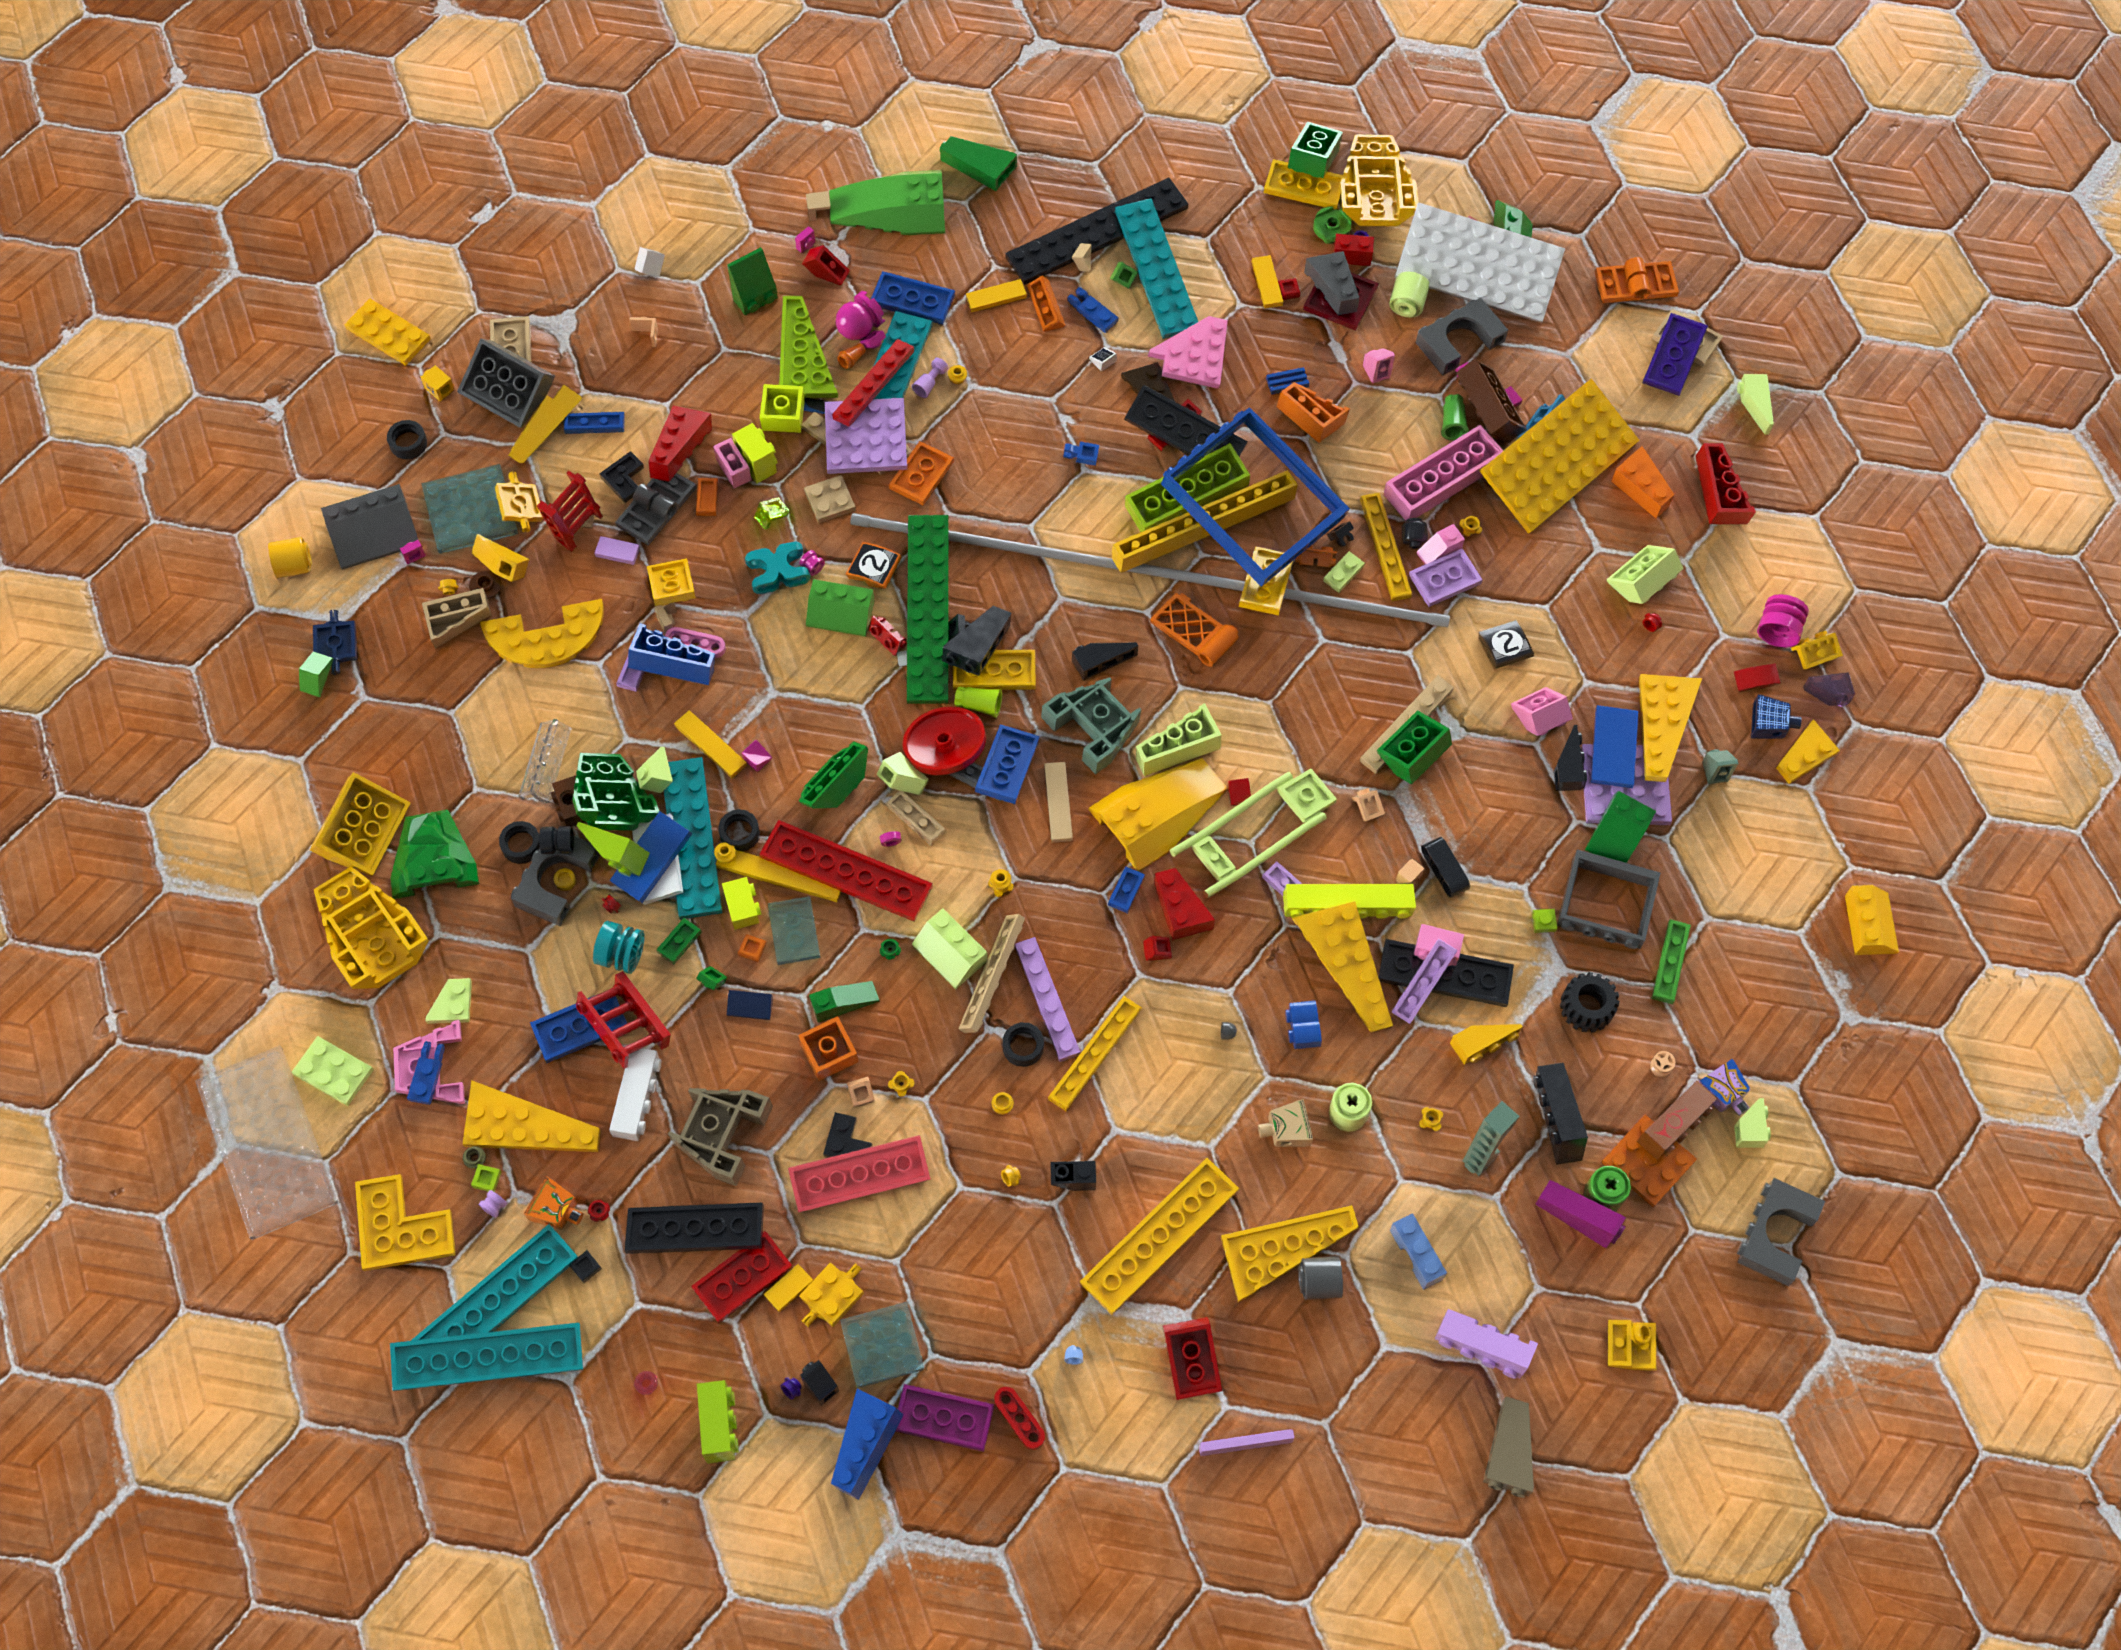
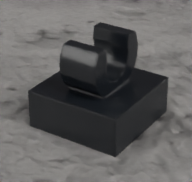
M1351 522L1341 523L1327 533L1330 541L1337 540V544L1343 547L1346 545L1344 536L1348 541L1354 540V536L1350 533L1354 527Z
M957 614L949 621V641L971 624L965 621V615Z

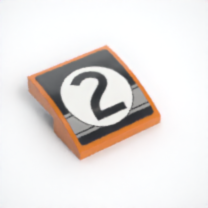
M862 542L846 575L849 579L865 581L869 587L886 589L902 556L882 546Z

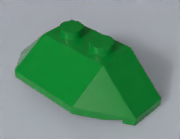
M1496 200L1493 226L1532 238L1533 223L1524 212L1510 204Z
M853 741L849 744V747L833 755L804 786L799 802L813 809L837 808L842 804L847 796L865 778L868 756L867 746Z

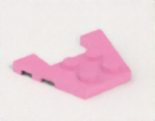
M455 1020L451 1022V1025L442 1029L441 1027L433 1030V1033L423 1037L419 1036L393 1048L395 1090L397 1093H409L425 1041L431 1042V1051L428 1059H434L438 1044L462 1041L460 1020ZM439 1074L432 1099L465 1104L463 1082L440 1085Z

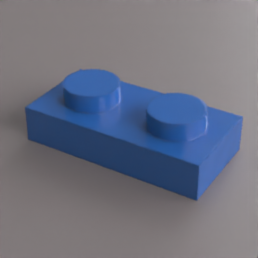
M1125 866L1108 901V906L1128 914L1145 878V874Z

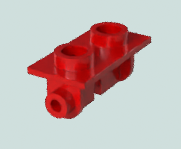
M872 616L868 631L887 650L896 656L899 648L903 649L907 646L906 638L898 631L892 633L891 631H893L894 627L884 617L878 616L876 618Z

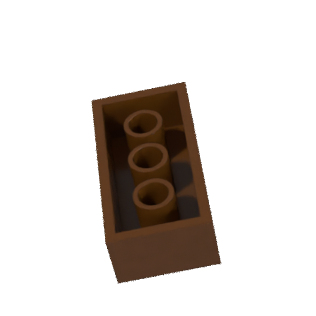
M1473 359L1456 372L1460 378L1458 380L1460 386L1467 391V399L1476 407L1475 413L1484 422V429L1490 436L1496 437L1499 441L1502 440L1510 443L1527 430L1492 367L1477 359Z

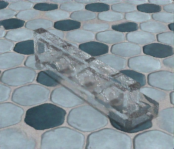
M557 719L540 723L518 797L524 800L534 797L544 804L550 803L552 797L550 792L554 790L552 783L557 780L571 727Z

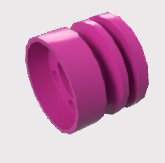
M1778 594L1769 597L1757 628L1758 636L1768 644L1777 647L1787 648L1797 645L1801 639L1803 626L1809 613L1808 606L1800 599L1790 595Z

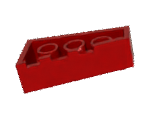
M672 406L648 461L650 478L670 482L683 466L684 460L693 454L694 448L703 442V437L712 431L711 413Z
M1704 443L1695 457L1709 524H1748L1755 515L1756 510L1754 506L1750 505L1748 501L1749 496L1746 491H1743L1739 483L1741 480L1738 474H1735L1733 471V463L1723 443Z

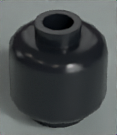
M1421 518L1407 519L1406 523L1402 525V541L1404 544L1409 545L1411 549L1421 548L1422 544L1428 541L1427 523L1422 521Z

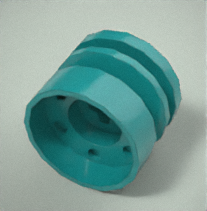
M606 920L600 928L594 945V964L610 968L615 962L616 970L622 971L623 969L625 973L632 974L643 952L644 930L636 929L634 931L633 927H627L623 932L622 924Z

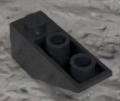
M1577 725L1573 726L1553 772L1556 791L1581 790L1583 784L1587 782V771L1583 770L1584 751L1580 749L1582 734L1578 732Z

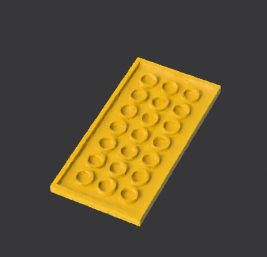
M1591 378L1479 471L1527 533H1530L1640 440Z

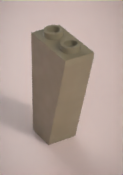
M1505 1397L1501 1404L1483 1482L1489 1484L1488 1487L1494 1490L1501 1491L1502 1489L1512 1491V1495L1521 1498L1529 1496L1534 1489L1529 1403Z

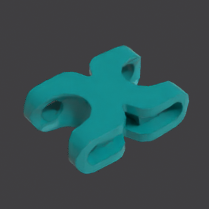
M797 541L780 544L775 554L767 548L754 550L746 554L745 562L749 568L766 570L763 575L755 577L752 581V589L756 594L774 592L779 588L780 582H783L785 586L790 588L809 582L811 575L806 567H793L789 565L792 561L801 558L803 555L802 544Z

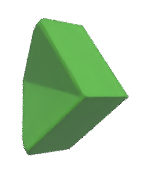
M1118 262L1110 279L1129 289L1138 271L1123 262Z

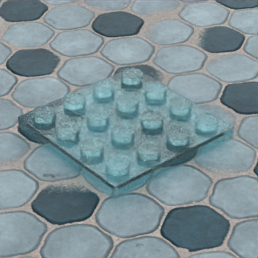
M500 464L421 483L439 554L473 546L477 534L491 541L518 534L515 521L502 520L495 492L497 483H505Z

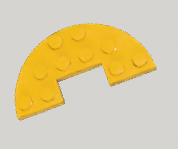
M598 599L562 606L564 624L525 632L521 614L482 621L480 624L488 644L503 659L511 663L515 662L524 665L527 668H549L569 662L576 658V655L583 649H587L593 643L600 626H602L604 605L603 600Z

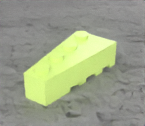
M1206 704L1200 705L1199 709L1195 712H1189L1184 716V719L1176 724H1170L1165 731L1160 734L1156 733L1136 746V761L1144 776L1221 749L1222 735Z

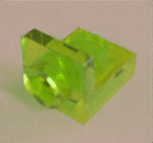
M779 497L759 502L754 516L764 529H768L773 520L787 517L790 510Z

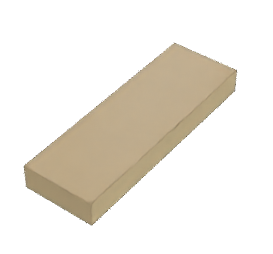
M897 792L886 803V806L930 846L946 833V829L905 792Z

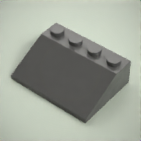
M480 338L457 392L522 428L548 394L555 375L494 341Z
M400 484L321 508L342 570L401 552V547H404L409 542L419 540Z

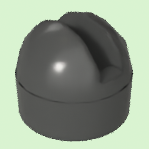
M1222 1022L1221 1040L1233 1039L1237 1032L1236 1026L1233 1023Z

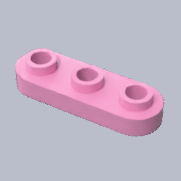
M679 627L670 628L665 634L666 637L671 639L674 637L681 639V642L685 645L699 643L698 647L715 653V658L721 657L726 651L724 640L718 636Z

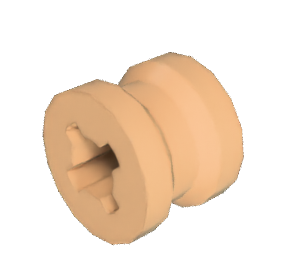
M1667 1051L1658 1052L1650 1062L1651 1072L1657 1077L1668 1076L1675 1067L1674 1056Z

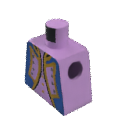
M1733 1059L1699 1081L1717 1098L1712 1105L1720 1112L1732 1106L1740 1116L1750 1109L1743 1100L1750 1091V1087Z

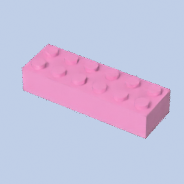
M1479 425L1386 482L1383 495L1405 521L1410 518H1417L1482 478L1483 475L1479 470L1503 450L1485 429Z

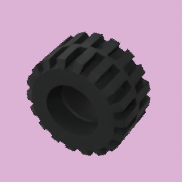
M1588 972L1586 976L1584 973L1579 974L1577 978L1574 977L1568 983L1560 999L1562 1000L1560 1009H1563L1561 1012L1562 1016H1567L1566 1022L1574 1024V1029L1582 1028V1032H1587L1590 1029L1592 1033L1596 1032L1597 1029H1604L1611 1022L1618 1010L1620 1001L1617 1000L1619 993L1614 992L1616 989L1615 985H1610V980L1607 977L1604 980L1601 978V974L1597 973L1596 976H1593V972ZM1578 996H1593L1598 1000L1601 1009H1586L1581 1005Z

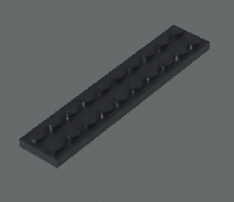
M1168 177L1007 252L1006 259L1023 284L1026 285L1042 275L1045 276L1073 263L1072 256L1081 243L1091 244L1092 254L1124 239V234L1115 213V207L1152 198L1160 221H1163L1188 209L1189 204Z

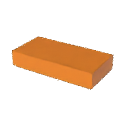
M698 478L696 516H717L718 478Z

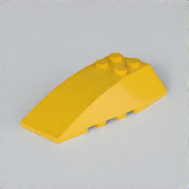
M1355 135L1340 183L1342 211L1359 226H1399L1415 213L1418 204L1416 182L1412 180L1411 172L1406 168L1405 160L1400 156V150L1392 135Z
M1200 758L1123 785L1089 807L1088 810L1100 825L1105 823L1126 849V858L1136 871L1140 872L1169 853L1170 849L1177 846V843L1189 833L1195 823H1198L1208 809L1210 810L1227 791V787L1205 760Z
M353 867L347 868L313 889L326 931L327 942L331 949V957L352 989L380 988L417 965L429 942L428 938L405 907L399 905L396 900L386 895L379 887L373 885L370 880Z

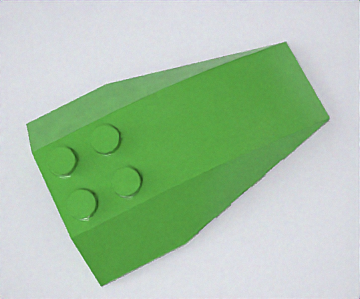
M941 170L900 172L829 190L831 224L850 227L859 225L865 226V229L873 230V228H878L889 233L898 231L902 235L945 233Z

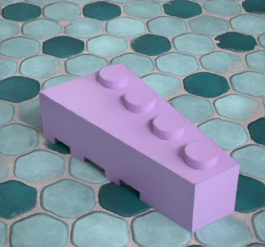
M1450 1309L1447 1310L1435 1337L1441 1346L1449 1349L1453 1347L1467 1358H1477L1482 1361L1481 1363L1484 1366L1492 1369L1496 1367L1510 1378L1516 1379L1517 1377L1520 1379L1530 1365L1538 1343L1530 1340L1529 1344H1526L1519 1340L1520 1337L1513 1333H1510V1335L1500 1334L1497 1327L1489 1324L1479 1326L1476 1319Z

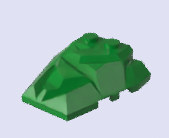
M579 754L572 801L576 814L583 821H586L588 825L602 830L634 831L638 828L639 823L652 821L659 813V808L652 794L647 795L643 789H640L639 782L633 777L634 771L621 754Z
M448 810L405 817L390 877L393 899L415 896L414 888L455 881L458 888L479 884L477 864Z

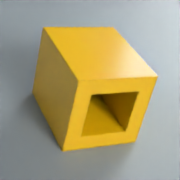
M436 365L425 371L420 377L424 388L439 401H442L455 390L451 378Z

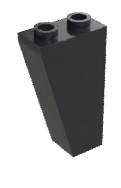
M996 606L989 608L944 645L942 661L963 669L968 673L980 676L1008 631L1012 613Z

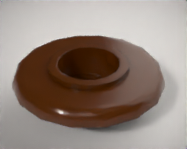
M492 571L478 572L470 580V591L483 588L487 599L492 598L501 589V578ZM484 581H489V582H490L489 586H487V587H480V584H481L482 582H484Z

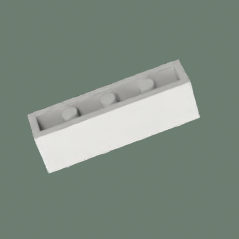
M641 1048L629 1055L628 1067L624 1071L609 1129L612 1137L639 1141L640 1134H644L646 1128L645 1114H649L651 1108L650 1094L654 1093L656 1088L655 1074L660 1071L662 1063L657 1051Z

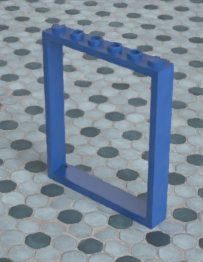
M1249 407L1244 412L1242 410L1238 412L1232 422L1229 423L1227 421L1224 423L1218 433L1210 434L1203 445L1198 444L1194 447L1188 457L1184 455L1177 462L1178 465L1174 468L1169 467L1163 473L1164 478L1161 485L1262 587L1343 520L1350 508ZM1244 425L1332 512V514L1264 570L1175 481Z

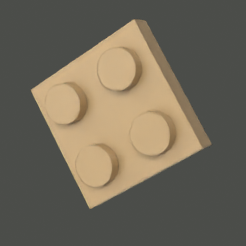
M842 475L804 487V492L818 524L856 511Z

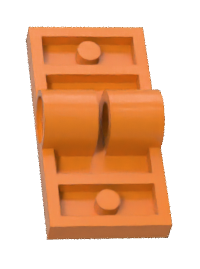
M1634 257L1627 260L1624 265L1596 267L1595 269L1602 303L1677 297L1679 294L1671 261L1644 263L1641 257Z

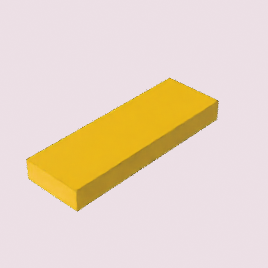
M1271 255L1252 258L1251 263L1264 309L1283 306V298Z
M1021 279L966 293V299L971 312L1027 298Z

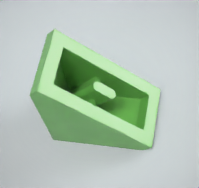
M312 652L299 668L300 691L321 697L334 658Z

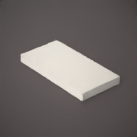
M670 813L666 814L668 817L673 819V815H671ZM652 821L639 823L638 828L632 831L635 843L638 842ZM678 855L644 900V905L683 893Z

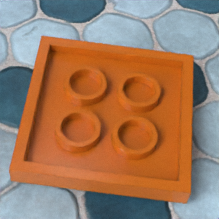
M1645 1114L1601 1163L1605 1166L1618 1167L1624 1171L1630 1179L1631 1189L1654 1208L1694 1164L1697 1158L1676 1141L1673 1144L1676 1146L1675 1149L1668 1156L1663 1154L1658 1160L1655 1159L1637 1142L1641 1135L1654 1123Z

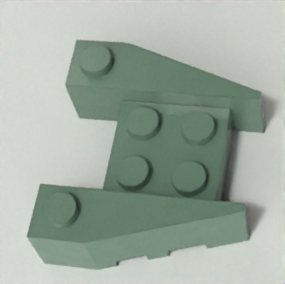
M1110 677L1096 681L1095 684L1087 687H1078L1075 691L1069 693H1060L1042 705L1041 718L1054 732L1074 719L1094 740L1083 748L1082 761L1095 775L1112 763L1139 723L1141 715L1140 708L1130 713L1110 693L1112 682Z

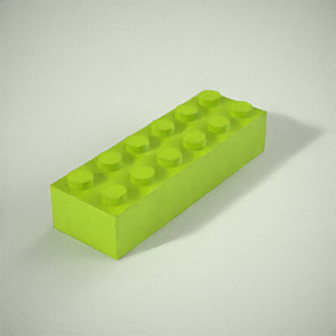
M1228 444L1206 455L1175 481L1202 507L1249 486L1250 474L1232 445ZM1164 477L1125 496V508L1140 532L1188 513L1161 485Z

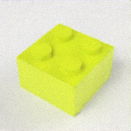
M764 384L760 410L762 431L801 433L805 404L803 386Z
M751 423L732 434L733 442L748 464L751 477L756 484L777 473L776 464L778 462L774 456V453H776L775 448L771 442L767 443L765 435L760 428L757 429Z

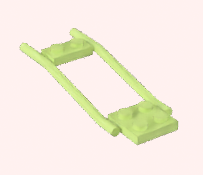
M1312 769L1307 770L1294 779L1292 774L1287 772L1205 829L1170 849V854L1175 857L1192 847L1193 852L1214 878L1219 881L1203 891L1204 896L1209 898L1242 878L1308 830L1326 820L1327 817L1322 811L1335 804L1337 798ZM1277 789L1278 794L1304 824L1236 870L1233 863L1209 835Z

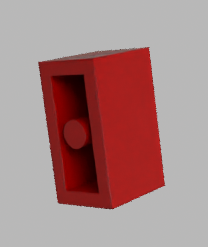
M1336 234L1333 253L1344 251L1348 265L1371 266L1374 237Z

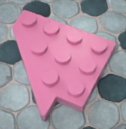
M1208 316L1150 349L1148 357L1164 360L1163 377L1218 389L1221 382L1228 320Z

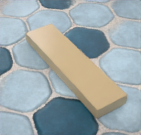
M1065 762L1044 763L1051 843L1073 841Z

